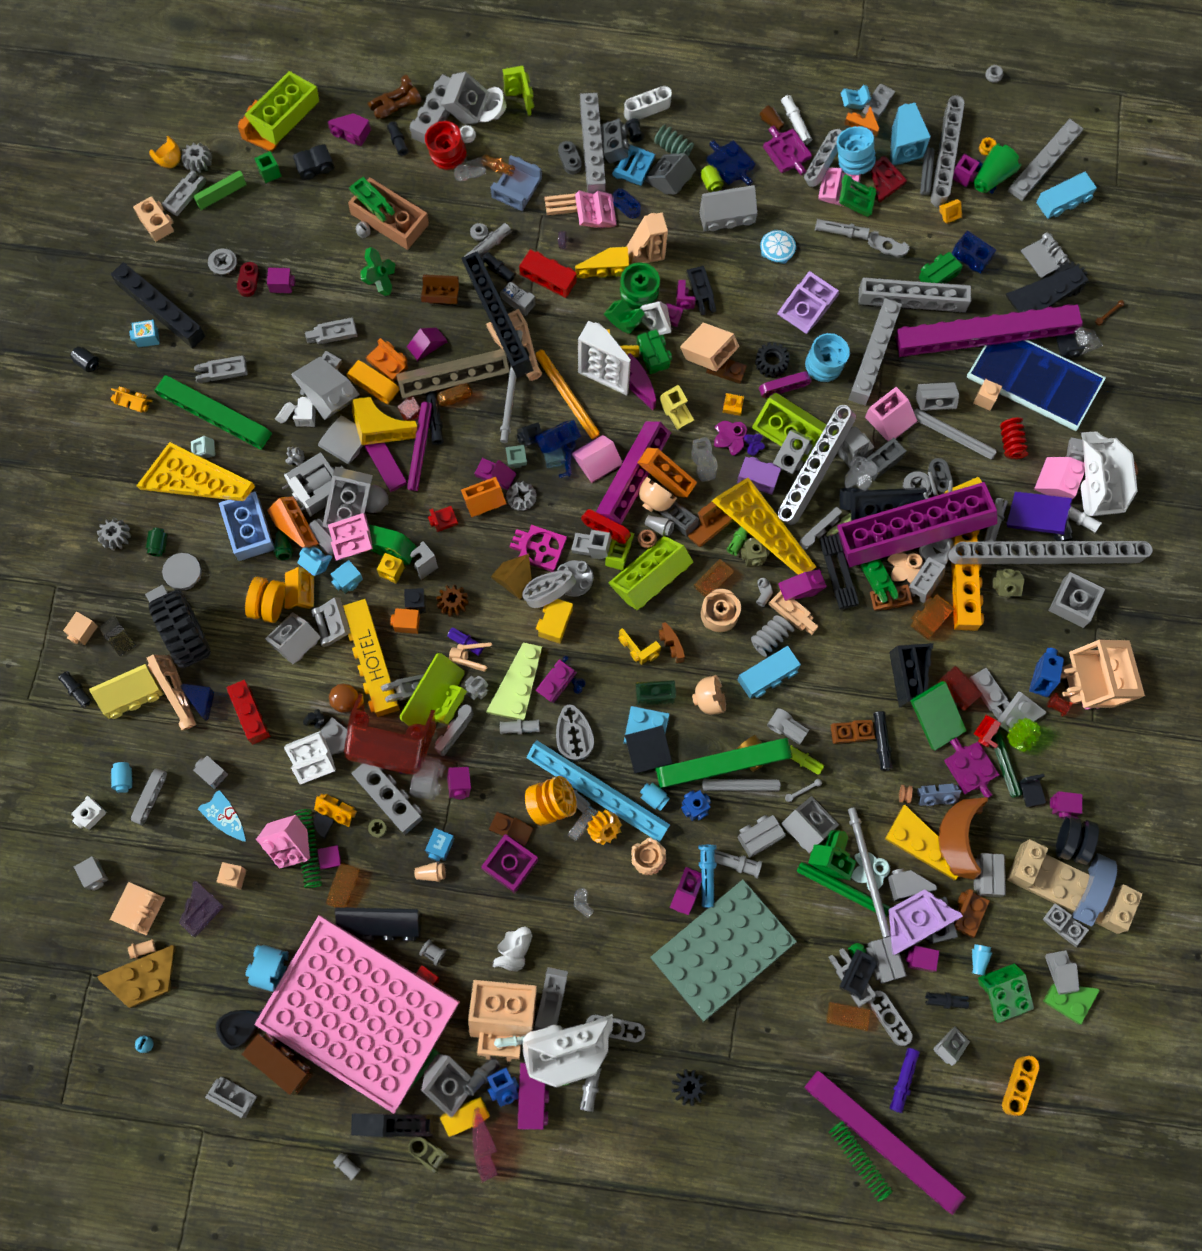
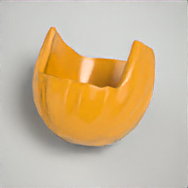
M167 136V142L156 152L152 149L149 151L152 159L164 168H174L181 159V151L178 144L169 136Z

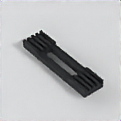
M839 534L825 536L824 538L820 537V545L839 610L858 606V598L851 581ZM832 555H837L846 588L840 589L831 559Z

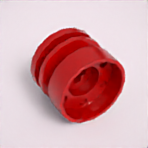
M439 121L427 129L425 144L434 165L444 170L460 166L466 158L467 151L458 126L453 122Z

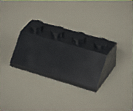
M335 907L336 925L355 937H362L364 941H374L375 937H383V941H395V938H403L405 942H415V938H421L422 913L418 909Z

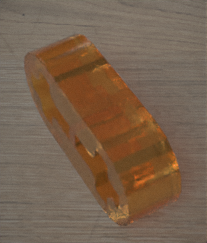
M465 383L442 391L437 395V399L442 407H446L469 398L473 392L469 384Z

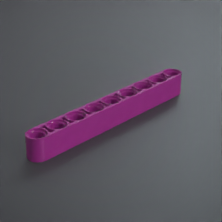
M816 1071L804 1088L940 1206L953 1215L966 1197L827 1077Z

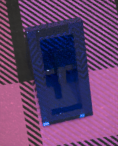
M189 684L180 685L200 716L205 721L208 720L215 692L210 687Z

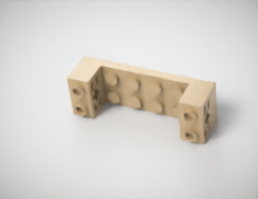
M1030 839L1022 843L1006 880L1074 913L1086 890L1089 875L1047 855V847ZM1126 885L1113 887L1103 912L1099 913L1094 923L1117 934L1128 931L1142 893Z

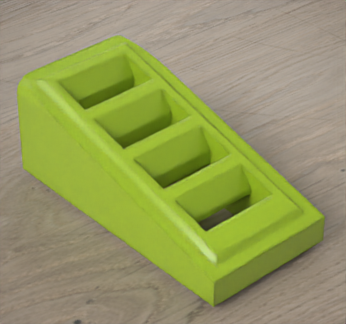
M630 532L631 537L625 544L618 543L612 539L608 556L605 560L606 566L618 570L624 569L635 533Z

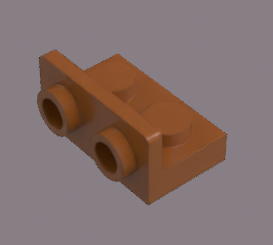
M968 889L960 894L958 899L960 905L958 910H955L960 912L962 917L953 923L957 931L974 938L989 900L973 893L974 890Z

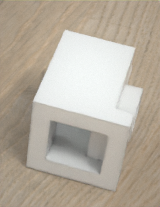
M308 397L298 398V405H295V415H293L295 425L298 427H315V406Z
M87 796L86 800L71 814L75 817L72 821L80 829L84 826L90 830L107 812L94 799Z

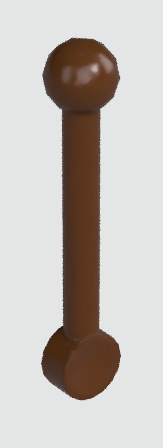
M1123 300L1118 301L1117 305L1101 318H1097L1095 324L1098 326L1102 325L1103 320L1119 307H1123L1125 302Z

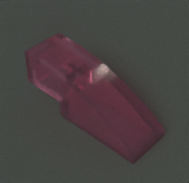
M477 1107L474 1109L472 1120V1143L477 1170L482 1182L498 1175L497 1168L491 1157V1154L497 1152L481 1112Z

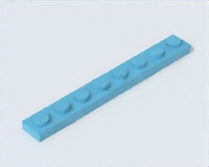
M537 740L534 742L526 757L527 759L555 777L562 776L566 778L574 789H577L610 812L615 813L618 817L658 842L662 840L670 824Z

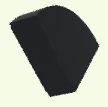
M316 811L314 816L315 829L323 838H326L335 821Z

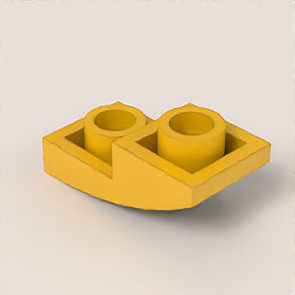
M480 1097L464 1103L458 1108L452 1118L445 1113L440 1119L450 1137L486 1120L490 1115Z

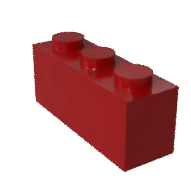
M529 250L519 265L521 276L564 298H567L577 282V273L573 269L564 267L556 260H550L537 251Z
M245 679L226 687L247 740L253 745L269 738L268 729L251 688Z

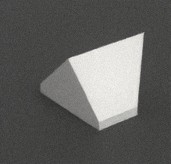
M659 301L641 307L645 313L641 318V322L650 331L656 329L659 335L671 333V324L666 304Z

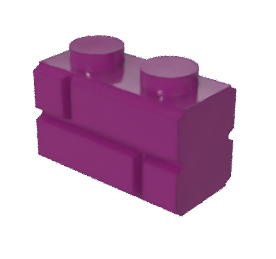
M560 659L554 665L555 668L550 670L536 689L538 693L552 703H555L577 674L574 669Z

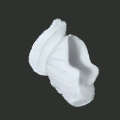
M521 927L516 931L506 932L504 940L498 945V951L504 956L494 960V968L499 966L509 971H519L523 968L525 964L524 956L532 940V934L528 927Z

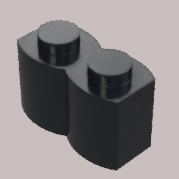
M326 144L317 145L310 150L300 151L293 155L302 180L313 179L318 174H327L335 168Z

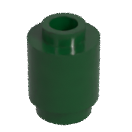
M153 528V530L148 531L145 548L148 555L162 557L168 537L164 529Z

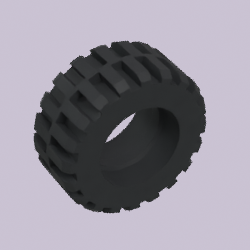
M180 590L169 592L149 603L148 607L156 628L178 667L186 668L209 657L211 650L194 612Z

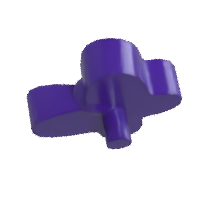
M746 434L744 436V440L749 444L747 451L749 455L754 456L759 449L765 448V445L761 442V434Z

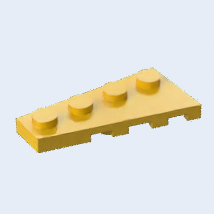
M904 804L885 840L955 881L958 876L952 874L949 870L950 866L945 858H942L938 836Z

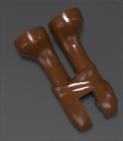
M406 74L401 77V86L398 89L374 98L368 102V106L374 111L376 119H382L397 112L400 108L417 105L422 100L417 89L413 87L411 80Z

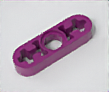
M800 372L766 382L759 387V391L763 398H767L775 392L781 394L805 387L812 380L808 372Z

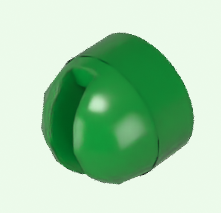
M855 943L848 948L852 958L856 949L866 953V949L861 943Z

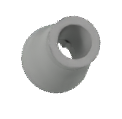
M648 515L645 526L650 527L662 536H670L674 528V522L669 518Z

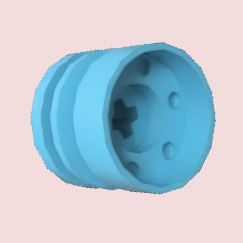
M847 128L837 137L839 166L844 173L860 175L868 172L875 165L874 136L868 128Z
M831 333L822 334L817 337L805 360V367L809 375L820 382L835 380L840 375L849 357L847 342L842 337Z

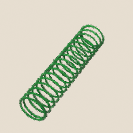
M302 809L295 811L294 814L296 816L308 815L312 813V810ZM310 810V811H308V812L296 813V812H299V811ZM312 816L302 817V818H299V820L311 819V818H313V817H312ZM305 821L302 824H310L314 821ZM309 825V826H305V827H306V829H307V828H313L314 825ZM307 830L308 833H311V832H314V831H315V830ZM315 834L308 835V838L314 837ZM316 839L308 840V842L316 841ZM309 844V847L316 846L317 844ZM317 848L309 849V851L317 850ZM311 853L309 855L314 856L318 855V853ZM310 858L308 861L317 860L319 858ZM303 862L300 863L301 865H304V866H302V868H301V869L304 870L303 872L308 871V870H315V869H319V868H320V867H313V868H309V869L303 868V867L308 866V865H316V864H319V862H314V863H309V864H302ZM320 871L312 873L302 872V874H305L302 878L306 879L303 881L306 884L304 888H314L322 885V881L305 882L310 879L321 878V876L304 878L307 875L321 873Z
M842 1121L836 1126H834L829 1131V1133H832L841 1125L843 1126L831 1137L835 1136L836 1134L845 1129L846 1131L838 1138H836L834 1141H837L842 1136L850 1133L843 1141L837 1144L838 1146L847 1139L853 1137L840 1150L844 1149L846 1146L853 1142H855L853 1146H851L843 1154H846L849 1150L853 1149L856 1146H858V1148L853 1153L848 1155L846 1158H849L854 1153L862 1150L855 1158L850 1160V1163L859 1156L865 1154L852 1167L856 1166L858 1163L865 1159H867V1161L863 1165L858 1167L856 1171L861 1169L866 1164L871 1163L865 1170L859 1173V1175L863 1174L866 1170L874 1167L871 1172H869L862 1178V1180L870 1174H872L873 1172L877 1171V1173L872 1178L867 1180L865 1184L870 1182L873 1178L880 1176L874 1183L868 1186V1188H871L874 1184L883 1180L879 1186H877L871 1191V1193H873L880 1186L886 1184V1186L881 1191L876 1193L874 1197L878 1196L882 1191L890 1188L887 1192H885L877 1199V1202H880L886 1197H888L893 1190H891V1187H887L888 1183H884L885 1179L881 1178L882 1174H878L879 1170H875L876 1166H871L873 1162L869 1161L870 1157H865L867 1153H862L864 1149H859L860 1144L856 1145L858 1140H853L855 1136H850L851 1131L847 1132L848 1127L844 1128L846 1123Z

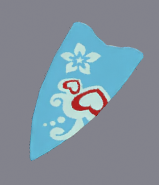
M217 791L210 802L202 804L198 808L218 829L229 836L246 841L241 822L221 791Z

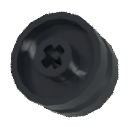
M1067 815L1062 822L1057 836L1056 856L1065 860L1073 857L1074 862L1087 865L1092 859L1099 836L1098 824L1089 820L1081 823L1079 817Z

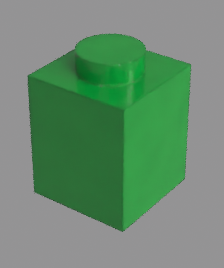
M270 151L254 158L265 184L282 177L278 164Z

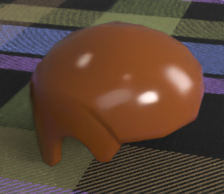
M338 684L331 689L329 694L330 706L340 713L350 712L356 708L359 702L357 690L349 684Z

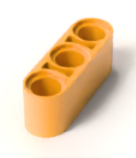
M357 360L346 374L353 383L385 404H389L400 390L394 382L360 360Z
M1032 1056L1019 1057L1015 1062L1002 1102V1108L1008 1115H1022L1027 1108L1039 1070V1063ZM1025 1060L1029 1061L1031 1069L1028 1072L1023 1067ZM1019 1080L1024 1083V1090L1022 1092L1017 1089V1082ZM1013 1100L1018 1104V1109L1015 1112L1010 1108V1103Z

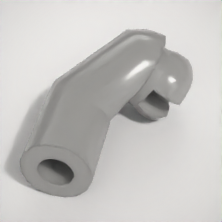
M760 578L758 580V587L761 595L756 603L764 607L772 596L773 590L766 578Z

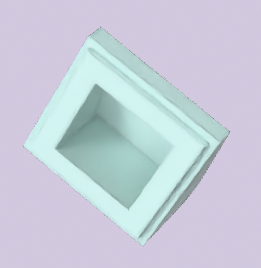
M203 436L191 441V452L201 458L215 456L214 440Z

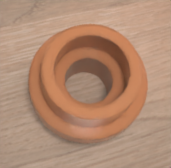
M643 530L638 535V543L642 547L651 548L656 544L657 537L653 531ZM648 537L651 540L649 542L644 541V538Z

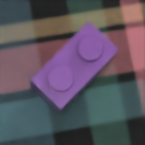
M745 457L737 483L749 477L759 491L772 495L781 468L773 463L761 462L755 457Z

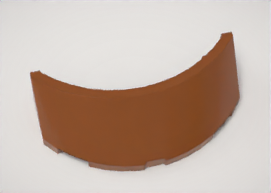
M987 797L959 801L946 813L941 822L938 837L940 853L950 866L949 870L955 876L974 880L981 874V869L977 865L970 849L969 827L973 816L982 813L983 806L988 802Z

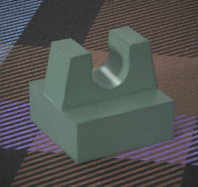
M524 445L506 447L508 467L521 468L522 465H527Z

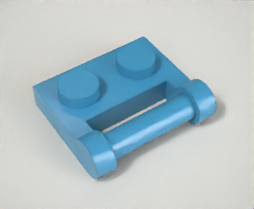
M630 145V149H628L629 157L622 159L612 174L617 179L622 178L641 186L655 159V154ZM635 155L628 171H625L624 168L630 156Z

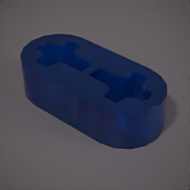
M624 189L614 191L613 204L627 217L637 218L641 212L640 203Z

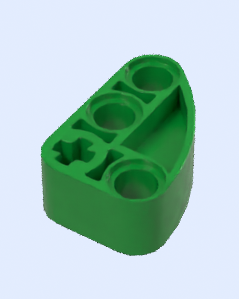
M368 524L373 547L370 551L381 556L387 553L403 560L405 565L410 564L412 560L411 552L417 546L407 536L397 531Z

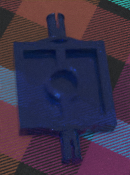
M715 140L710 142L709 146L715 152L707 156L706 161L718 170L719 175L728 185L735 180L742 179L749 186L753 180L750 179L747 173L755 168L756 163L734 140L725 146H719Z

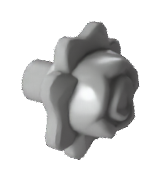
M299 447L287 448L288 458L286 463L288 465L295 463L299 466L304 463V452Z

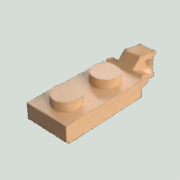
M781 590L769 602L773 609L801 631L805 629L811 635L817 630L818 626L812 622L813 617L810 615L811 613L795 599L785 601Z

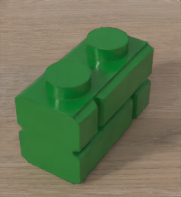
M951 252L945 255L940 254L932 264L927 263L921 268L919 280L921 282L946 284L960 274L962 264L955 259Z
M656 329L637 336L636 343L639 346V351L649 374L668 369L672 355L664 347L666 344L664 336L662 334L659 335Z

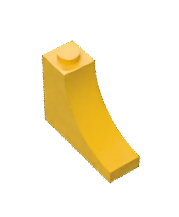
M371 397L352 399V413L361 445L416 438V421H402L385 415L374 405Z

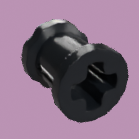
M630 119L625 123L630 134V142H639L644 138V132L640 129V121L638 119Z

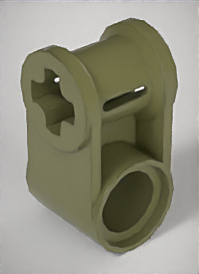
M414 1137L408 1146L410 1154L436 1174L439 1172L438 1168L444 1159L450 1156L443 1149L424 1137ZM420 1140L424 1143V1150L422 1152L414 1151L413 1143ZM439 1155L435 1163H432L435 1157Z

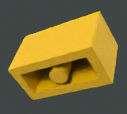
M556 599L545 605L543 608V613H545L543 620L539 619L536 627L538 636L560 644L573 611V604Z

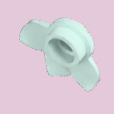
M868 852L879 889L883 885V878L890 872V865L885 859L876 858L872 853ZM860 853L855 855V859L859 866L853 871L851 878L858 883H867L868 890L870 891ZM876 866H881L883 871L878 872Z

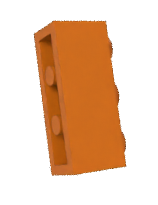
M647 448L637 462L675 496L688 497L697 483L658 448Z

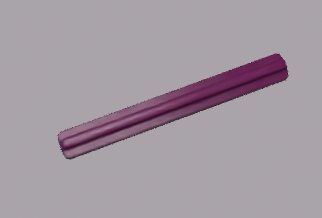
M428 402L421 403L407 486L409 491L414 492L418 491L432 410V404Z

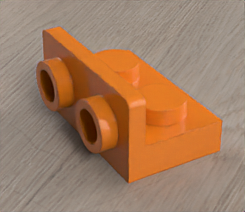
M380 338L378 340L379 345L366 359L385 377L394 382L397 379L396 374L403 373L408 369L407 358L401 352L397 353L391 343L388 341L384 342Z

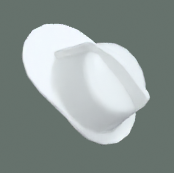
M493 87L488 89L490 93L480 116V121L488 122L492 119H499L505 112L506 102L500 88Z

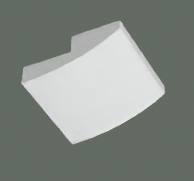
M321 731L286 744L284 747L293 764L291 769L299 784L336 770L330 750Z

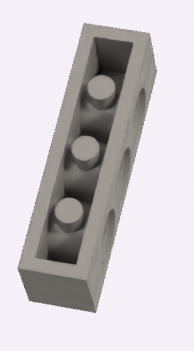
M442 75L435 82L433 91L426 97V103L423 107H420L417 118L410 124L412 139L425 144L427 129L439 121H446L450 112L441 106V102L451 78Z
M369 758L351 774L399 830L406 835L423 820L420 816L422 811L415 803L411 805L407 801L409 796L403 789L398 791L394 786L396 781L390 775H384L382 765L377 760L373 762ZM373 777H381L379 784H371ZM393 791L394 795L391 799H384L385 792ZM399 806H406L407 809L405 813H396V810Z

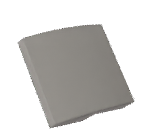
M342 415L331 425L318 443L319 447L347 464H350L359 455L360 448L364 446L361 445L356 424Z

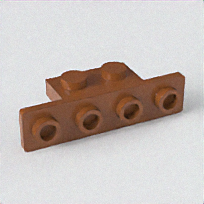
M710 502L698 512L701 525L691 532L688 537L698 547H701L734 520L716 504Z

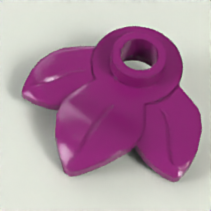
M729 421L718 423L715 428L719 434L715 438L714 446L717 448L729 447L732 456L738 454L744 446L743 438L747 434L745 424L742 422L731 423ZM736 428L741 429L739 433L734 432Z

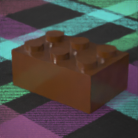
M267 1033L265 1035L257 1034L241 1055L289 1095H297L313 1076L310 1072L311 1067L302 1060H295L293 1058L295 1054L287 1047H280L278 1045L280 1041Z

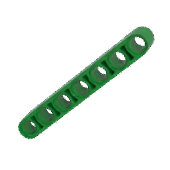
M164 375L154 390L163 399L258 449H263L272 435L264 426L167 375Z
M783 738L656 768L660 788H665L793 757L788 738Z

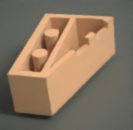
M651 213L644 216L626 246L628 247L630 265L638 262L650 263L665 259L668 230L663 213Z

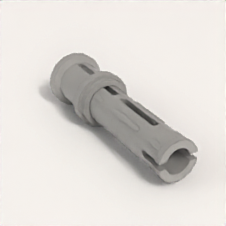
M715 850L716 863L737 869L738 873L744 872L754 875V878H758L762 861L756 862L746 859V856L737 857Z

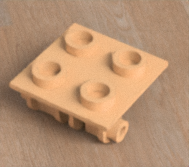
M128 882L110 920L147 935L165 897Z

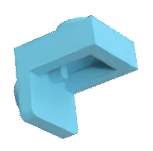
M863 85L859 91L844 89L841 92L846 108L862 110L871 100L866 85Z

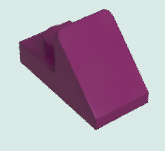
M484 458L481 459L474 473L475 477L482 480L496 477L500 487L509 490L516 476V473L502 461L498 460L497 463H493Z

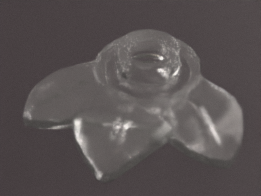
M480 157L472 161H468L465 158L464 162L455 168V179L466 181L469 178L482 176L486 172V168L482 167V158Z
M855 457L850 464L851 470L846 474L845 486L848 489L857 484L861 490L866 491L871 485V476L878 473V468L874 462H868L865 457Z

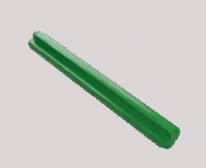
M804 862L799 864L797 868L798 873L876 913L871 897ZM882 903L885 916H887L890 907Z

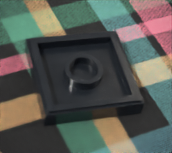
M663 725L624 735L634 773L672 764Z

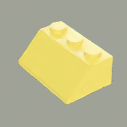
M146 664L89 689L103 715L108 719H116L122 716V713L128 710H136L142 704L154 702L164 695L155 675Z

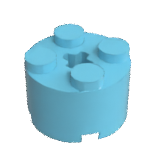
M257 945L254 950L253 956L255 958L253 964H249L246 970V976L249 977L248 983L251 986L274 992L275 987H277L286 971L287 966H284L283 963L284 960H288V952L266 945Z

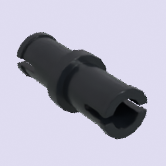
M390 122L387 125V129L391 135V142L395 145L398 155L405 156L409 151L404 142L405 137L400 132L397 122Z
M490 252L484 254L482 261L492 268L495 274H499L508 283L515 278L516 274L507 268L503 261L497 260Z
M69 671L62 673L58 677V680L67 688V693L73 696L82 708L92 703L93 700L82 689L81 683H77Z
M926 992L925 999H928V1001H925L926 1005L943 1006L944 1009H950V1007L968 1009L969 1002H966V1000H969L968 996L951 995L950 992H945L944 994Z

